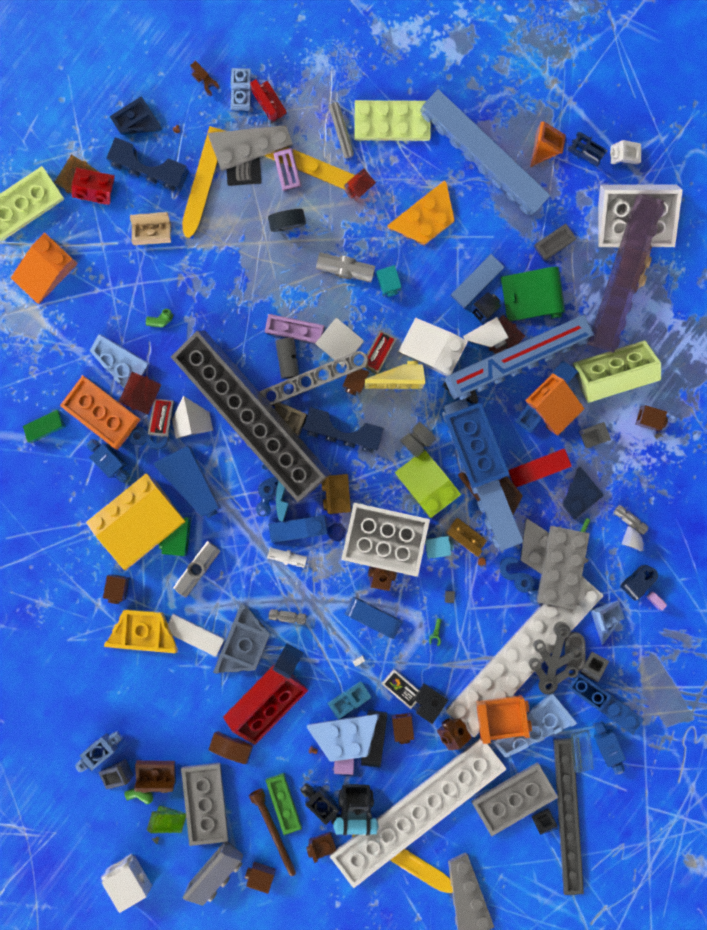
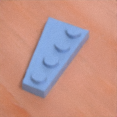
M552 693L527 712V720H530L532 725V732H529L530 738H525V736L493 740V743L506 758L533 743L540 742L544 738L554 733L557 734L577 723Z

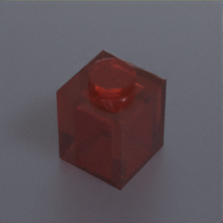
M363 168L344 185L345 193L349 198H354L357 201L376 182Z

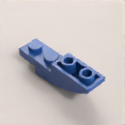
M562 360L552 373L562 378L569 385L578 371ZM527 404L515 422L532 433L542 418L534 408Z
M578 673L568 689L632 735H634L644 721L641 716L581 673Z

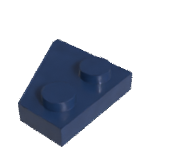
M142 96L109 116L121 135L162 130V127Z
M579 467L561 505L575 520L602 498L604 494L585 471Z

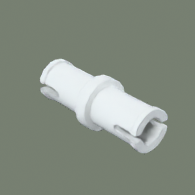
M270 547L267 559L283 562V565L291 564L304 568L307 556L291 553L290 550L283 551Z

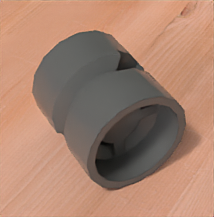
M418 422L412 428V433H407L400 441L417 458L423 453L424 446L429 447L436 438L421 422Z

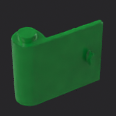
M548 267L501 277L507 322L544 315L550 316L551 319L561 318L562 314L565 313L559 267Z

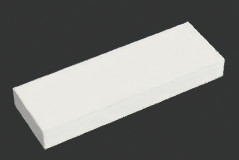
M172 614L168 623L172 636L215 657L225 638L176 614Z

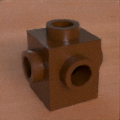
M369 566L370 587L390 591L391 583L395 581L397 572Z
M460 718L444 720L442 726L437 730L442 743L446 745L448 750L461 749L472 738L465 723Z

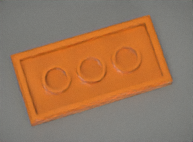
M83 375L60 405L116 450L121 447L141 420Z

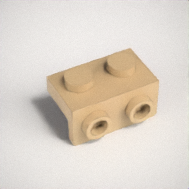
M167 212L130 215L132 224L131 241L133 245L171 243V222Z

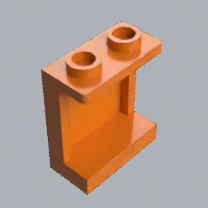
M553 373L525 400L547 424L546 428L557 436L585 409L567 383Z
M522 695L476 701L480 737L483 744L491 743V740L519 736L530 738L529 732H532L531 721L527 720L526 713L529 712L528 700L525 701Z

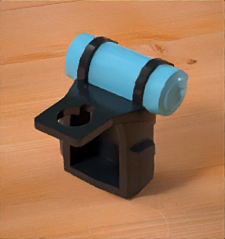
M342 785L338 795V804L342 808L341 817L336 818L334 821L336 835H376L379 825L376 818L372 817L371 808L374 806V796L370 785Z

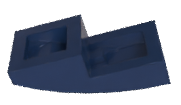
M286 643L272 670L290 679L303 652Z

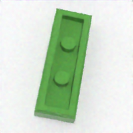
M281 773L266 778L265 781L283 835L301 830L302 825L285 774Z

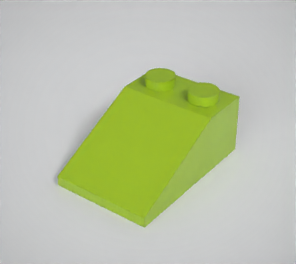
M425 449L417 458L414 457L394 472L429 518H432L461 495Z

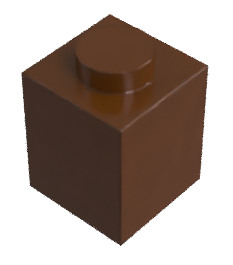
M360 369L348 374L343 384V388H346L345 392L356 396V393L361 394L369 371Z
M647 405L640 406L635 425L660 431L667 425V411Z
M114 574L107 575L103 598L108 599V603L119 604V602L126 600L130 577Z
M411 713L392 715L395 742L407 744L410 743V740H414Z
M254 862L252 868L248 867L244 878L248 880L246 887L268 894L276 869Z

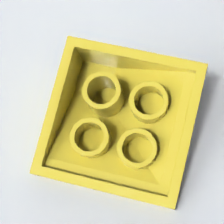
M407 361V364L365 379V389H422L425 385L424 368L418 361Z

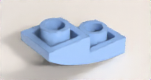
M232 68L231 110L250 111L251 69Z

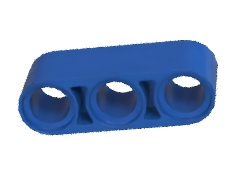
M354 596L345 612V615L392 639L395 638L403 622Z

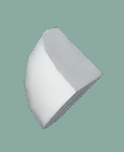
M628 526L622 545L643 551L644 543L641 535L637 530Z

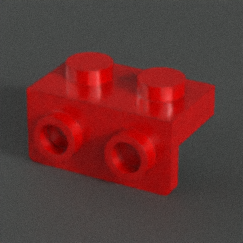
M76 167L71 184L72 197L110 205L115 175Z

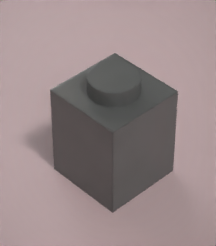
M591 652L581 673L598 683L609 661Z

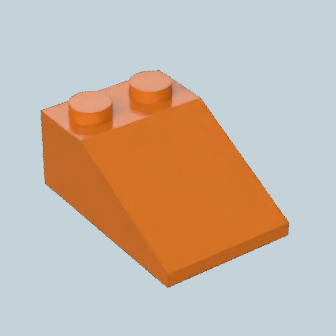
M44 232L30 247L11 276V279L37 304H40L78 263Z

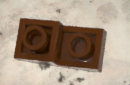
M219 731L213 734L209 751L245 765L248 764L253 749L252 745L239 738L232 739Z

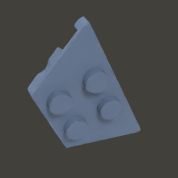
M244 603L240 604L213 671L215 674L220 672L254 671L258 666L270 632Z

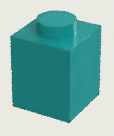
M395 265L377 270L376 276L382 295L392 297L399 294L398 291H401L402 287Z

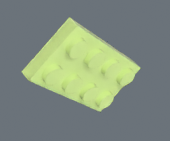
M355 100V141H430L431 121L427 122L420 112L426 101Z
M43 166L0 193V241L5 240L65 200Z

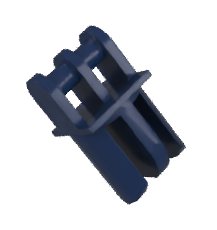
M577 132V137L572 140L573 144L568 147V151L578 156V159L581 157L598 167L600 160L608 150L592 141V137Z

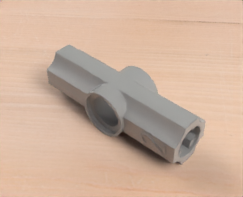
M320 252L316 269L334 273L340 278H354L371 283L375 266L357 262L354 258L348 256L337 257Z
M207 541L194 560L188 565L173 589L187 598L221 550ZM194 564L201 566L202 571L200 574L193 572L192 567Z

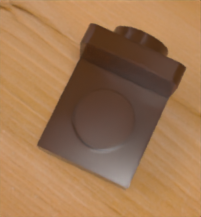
M331 831L310 838L306 847L308 856L313 858L314 863L318 862L319 858L333 854L337 850Z

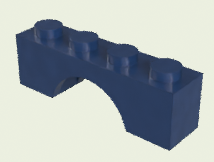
M116 137L106 158L112 168L119 171L122 169L127 170L128 174L136 178L142 176L146 178L147 182L154 185L157 183L162 184L165 189L174 192V190L181 192L189 172L186 165L169 158L159 166H145L137 160L134 145Z
M312 407L309 408L304 425L307 435L318 438V434L326 436L325 440L335 443L337 440L344 441L343 445L355 448V445L362 446L363 451L373 453L374 450L378 451L384 430L383 427L365 423L355 432L344 433L337 430L331 424L329 412Z

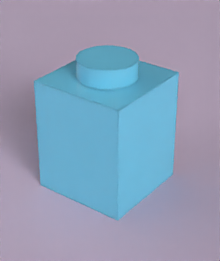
M447 535L426 538L425 547L428 559L450 556L451 551L454 550L453 540L449 539Z

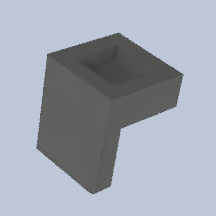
M605 422L579 431L585 448L611 440Z

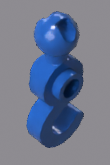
M136 426L127 439L137 446L147 443L151 448L162 449L168 444L169 435L168 437H162L161 442L155 443L151 435H148L146 429Z
M265 464L262 465L263 470L268 469ZM276 477L269 478L259 485L258 493L262 500L257 504L256 512L261 517L268 516L271 512L269 500L276 497L277 487L275 483L279 481ZM261 511H264L265 514H264V515H260V512H261Z
M514 557L503 559L499 566L501 575L505 579L514 580V586L518 591L528 592L529 599L533 604H541L536 602L538 589L535 590L533 588L534 580L529 574L507 573L506 566L509 563H517L518 559Z

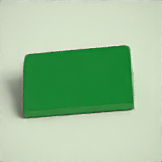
M55 410L24 425L23 429L28 443H33L66 426L59 411Z

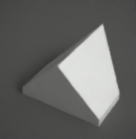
M183 396L172 418L176 439L213 431L210 412Z

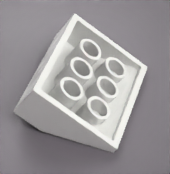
M600 185L598 246L675 247L683 190L678 185Z
M354 503L341 560L418 577L430 519Z

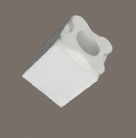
M132 854L105 870L106 873L101 876V883L119 913L146 898L152 887L138 860Z

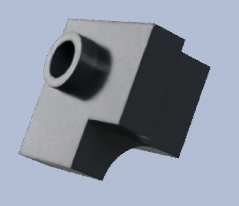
M423 683L413 698L414 701L420 704L416 714L433 724L449 700L447 695L432 685L429 686Z

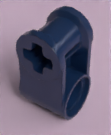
M641 565L622 582L620 587L636 601L657 581L658 572L648 565ZM646 571H648V574L650 575L648 578H646L645 575Z

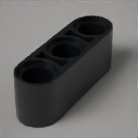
M368 710L367 715L379 714V719L375 726L374 738L371 741L370 753L367 757L361 758V766L380 768L387 712Z

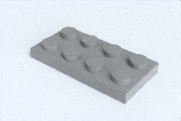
M550 526L536 602L576 610L590 533Z
M537 762L473 799L472 804L490 835L494 836L557 799L558 796Z
M221 763L182 767L189 846L228 842Z

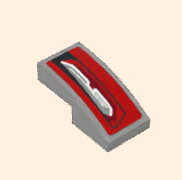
M380 330L367 353L369 361L364 368L379 374L397 338Z
M154 400L148 435L168 437L174 401Z

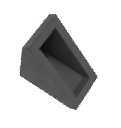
M126 759L98 772L106 789L124 786L134 777Z

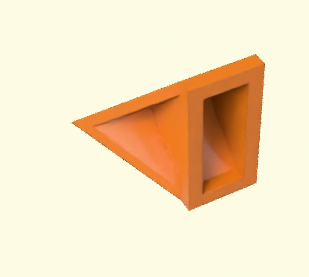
M541 122L536 131L530 167L558 154H562L566 135L548 123Z

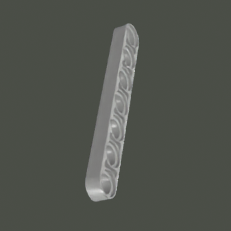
M356 351L259 392L273 406L363 369L368 364V356L364 352ZM361 354L364 357V363L357 366L354 363V358ZM339 362H344L347 366L346 371L343 373L337 371L336 366ZM322 369H326L329 372V377L326 380H321L319 377V372ZM305 376L311 379L309 387H304L301 383L302 378ZM289 383L294 387V391L290 395L284 391L285 385ZM269 391L276 393V399L273 402L267 399Z

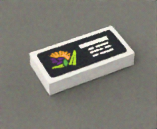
M393 669L381 684L411 709L417 703L413 698L418 689Z

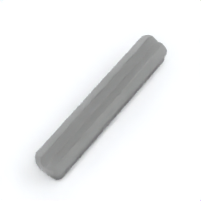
M338 102L331 103L329 109L345 159L354 156L340 105Z

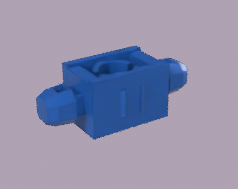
M91 439L87 443V448L94 452L89 458L108 478L117 476L116 478L123 483L130 478V474L126 469L123 470L127 463L108 444L101 445L95 439Z
M603 721L595 723L597 734L594 735V738L607 767L611 766L617 775L624 773L625 768L622 761L626 759L612 729H608Z

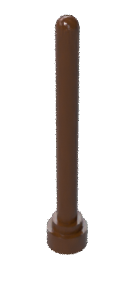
M262 788L257 789L249 794V798L255 806H258L288 874L294 876L296 870L265 805L266 795Z

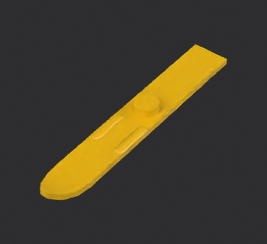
M209 126L208 133L224 132L225 130ZM208 133L183 216L182 228L187 238L193 236L198 229L218 162Z
M287 147V148L278 150V151H276V152H279V151H282V150H286V149H290V147ZM292 149L297 170L351 193L354 192L360 178L359 176ZM273 153L265 155L266 157L275 160ZM288 153L286 154L289 167H292L290 156ZM281 155V156H279V160H280V163L284 164L283 158H282V155Z
M403 849L390 860L433 888L445 893H453L448 876L408 850Z

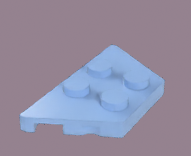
M379 714L308 724L307 729L330 762L367 757L370 753L371 741L374 738V730Z

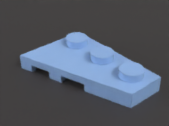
M101 334L97 336L90 349L95 358L111 373L115 381L131 397L134 393V390L131 389H135L138 386L150 363Z

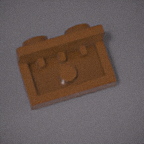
M136 761L134 791L142 793L173 792L176 783L175 761Z

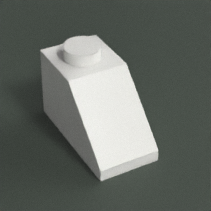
M496 317L464 335L463 338L483 346H495L497 349L506 344L505 339L508 336Z

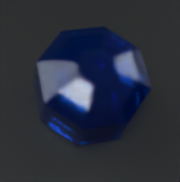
M333 523L328 528V536L332 541L340 542L346 535V529L340 523Z

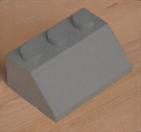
M224 842L188 883L182 898L202 906L207 901L211 902L217 895L216 890L220 886L223 888L230 879L229 875L233 871L236 873L243 864L241 862L243 854L229 842Z

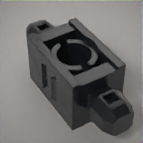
M305 783L301 787V793L305 798L308 797L305 805L325 825L330 820H332L331 823L334 825L336 818L341 817V814L338 813L340 811L339 805L320 786L314 790L310 784ZM325 802L328 808L321 809L317 803Z

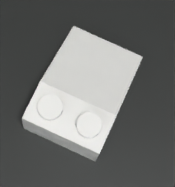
M415 318L398 352L447 377L453 372L468 341L449 331Z

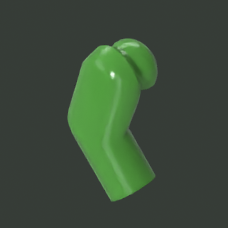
M163 309L158 317L147 316L146 326L165 327L172 321L173 314L171 310Z
M134 788L124 792L127 801L134 798L140 799L145 804H150L153 801L152 792H136Z

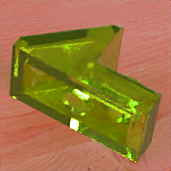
M158 806L157 811H152L146 830L150 833H181L186 813L165 806Z

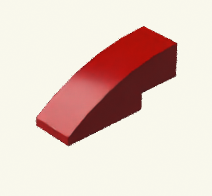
M564 448L509 469L508 472L512 483L519 487L572 467Z

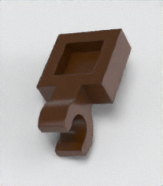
M196 60L190 65L193 72L191 74L198 83L202 82L204 84L207 95L212 96V92L209 90L211 86L220 89L218 83L209 76Z

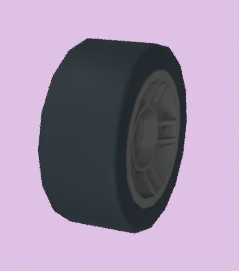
M303 209L285 210L268 216L271 232L285 231L306 225Z

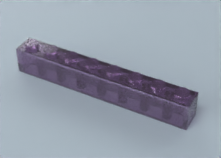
M644 194L636 195L592 328L594 336L589 338L587 345L614 352L619 347V336L626 326L625 319L627 313L632 308V298L638 290V280L644 272V262L646 256L651 251L652 246L650 244L652 238L657 233V223L663 215L665 201Z

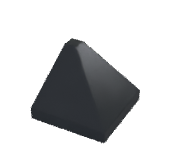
M549 808L532 816L540 835L558 829Z

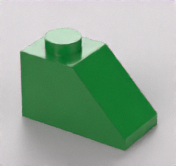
M184 517L185 523L159 543V549H162L161 554L187 556L191 517Z

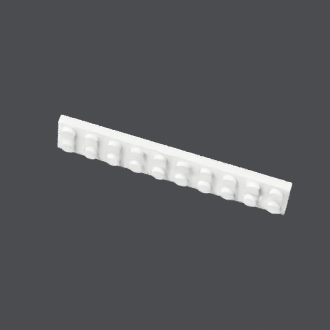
M582 576L576 610L543 603L445 711L454 719L460 718L465 723L468 732L475 737L480 732L476 701L512 697L535 672L530 668L529 660L535 657L539 659L541 664L544 662L540 653L534 649V642L539 639L543 640L546 644V650L551 654L557 637L553 631L554 625L562 621L567 623L572 631L599 602L603 595ZM562 629L560 634H564L566 629ZM538 644L537 648H542L543 644ZM534 662L532 666H537L538 662Z
M481 738L379 816L376 819L379 825L376 835H355L333 854H330V858L351 886L355 888L504 772L506 767L488 744H483Z

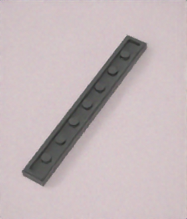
M573 738L553 739L564 895L584 894Z

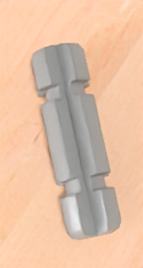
M619 505L614 510L615 515L622 517L621 519L632 528H636L639 534L643 535L647 532L649 527L641 523V520L632 513L626 511L623 506Z
M274 609L269 611L270 620L276 621L278 619L281 622L287 623L297 622V624L301 625L306 623L305 614L299 613L297 615L294 612L288 611L278 612V610Z

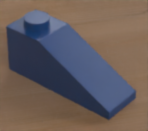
M325 515L268 524L271 543L328 534Z

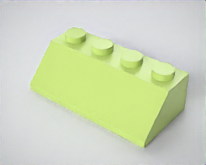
M645 340L573 363V367L578 371L576 377L581 392L588 403L661 380V362Z

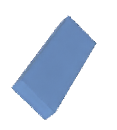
M490 254L450 296L465 308L504 269V266Z

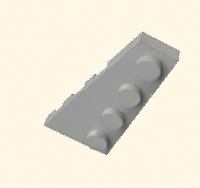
M286 125L208 133L221 171L293 145Z
M463 853L448 860L457 930H490L494 928L468 854Z

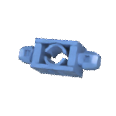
M116 731L110 736L106 733L90 745L80 755L82 759L75 765L78 772H83L88 768L92 771L99 764L103 763L105 759H108L118 749L117 744L123 738L121 733ZM104 746L105 749L102 756L93 755L95 748L101 749Z

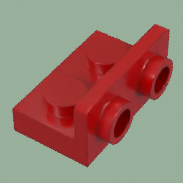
M256 79L250 82L252 93L271 123L287 114L286 109L268 81L260 85Z

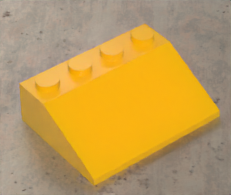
M146 473L86 523L96 538L122 569L126 571L185 523V520L157 481Z

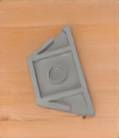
M526 518L520 560L542 574L549 533Z

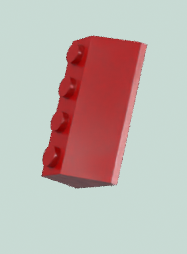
M274 665L223 716L233 733L253 745H256L308 692V689L293 674L288 679L272 670Z

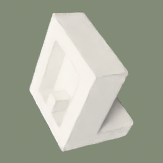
M622 140L611 145V164L619 162L641 163V144Z

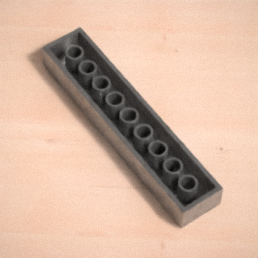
M196 331L171 356L173 361L297 502L305 499L331 475L328 469L206 331Z

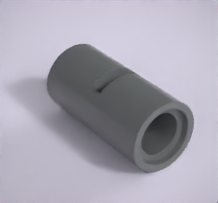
M294 338L276 340L281 379H290L300 375Z

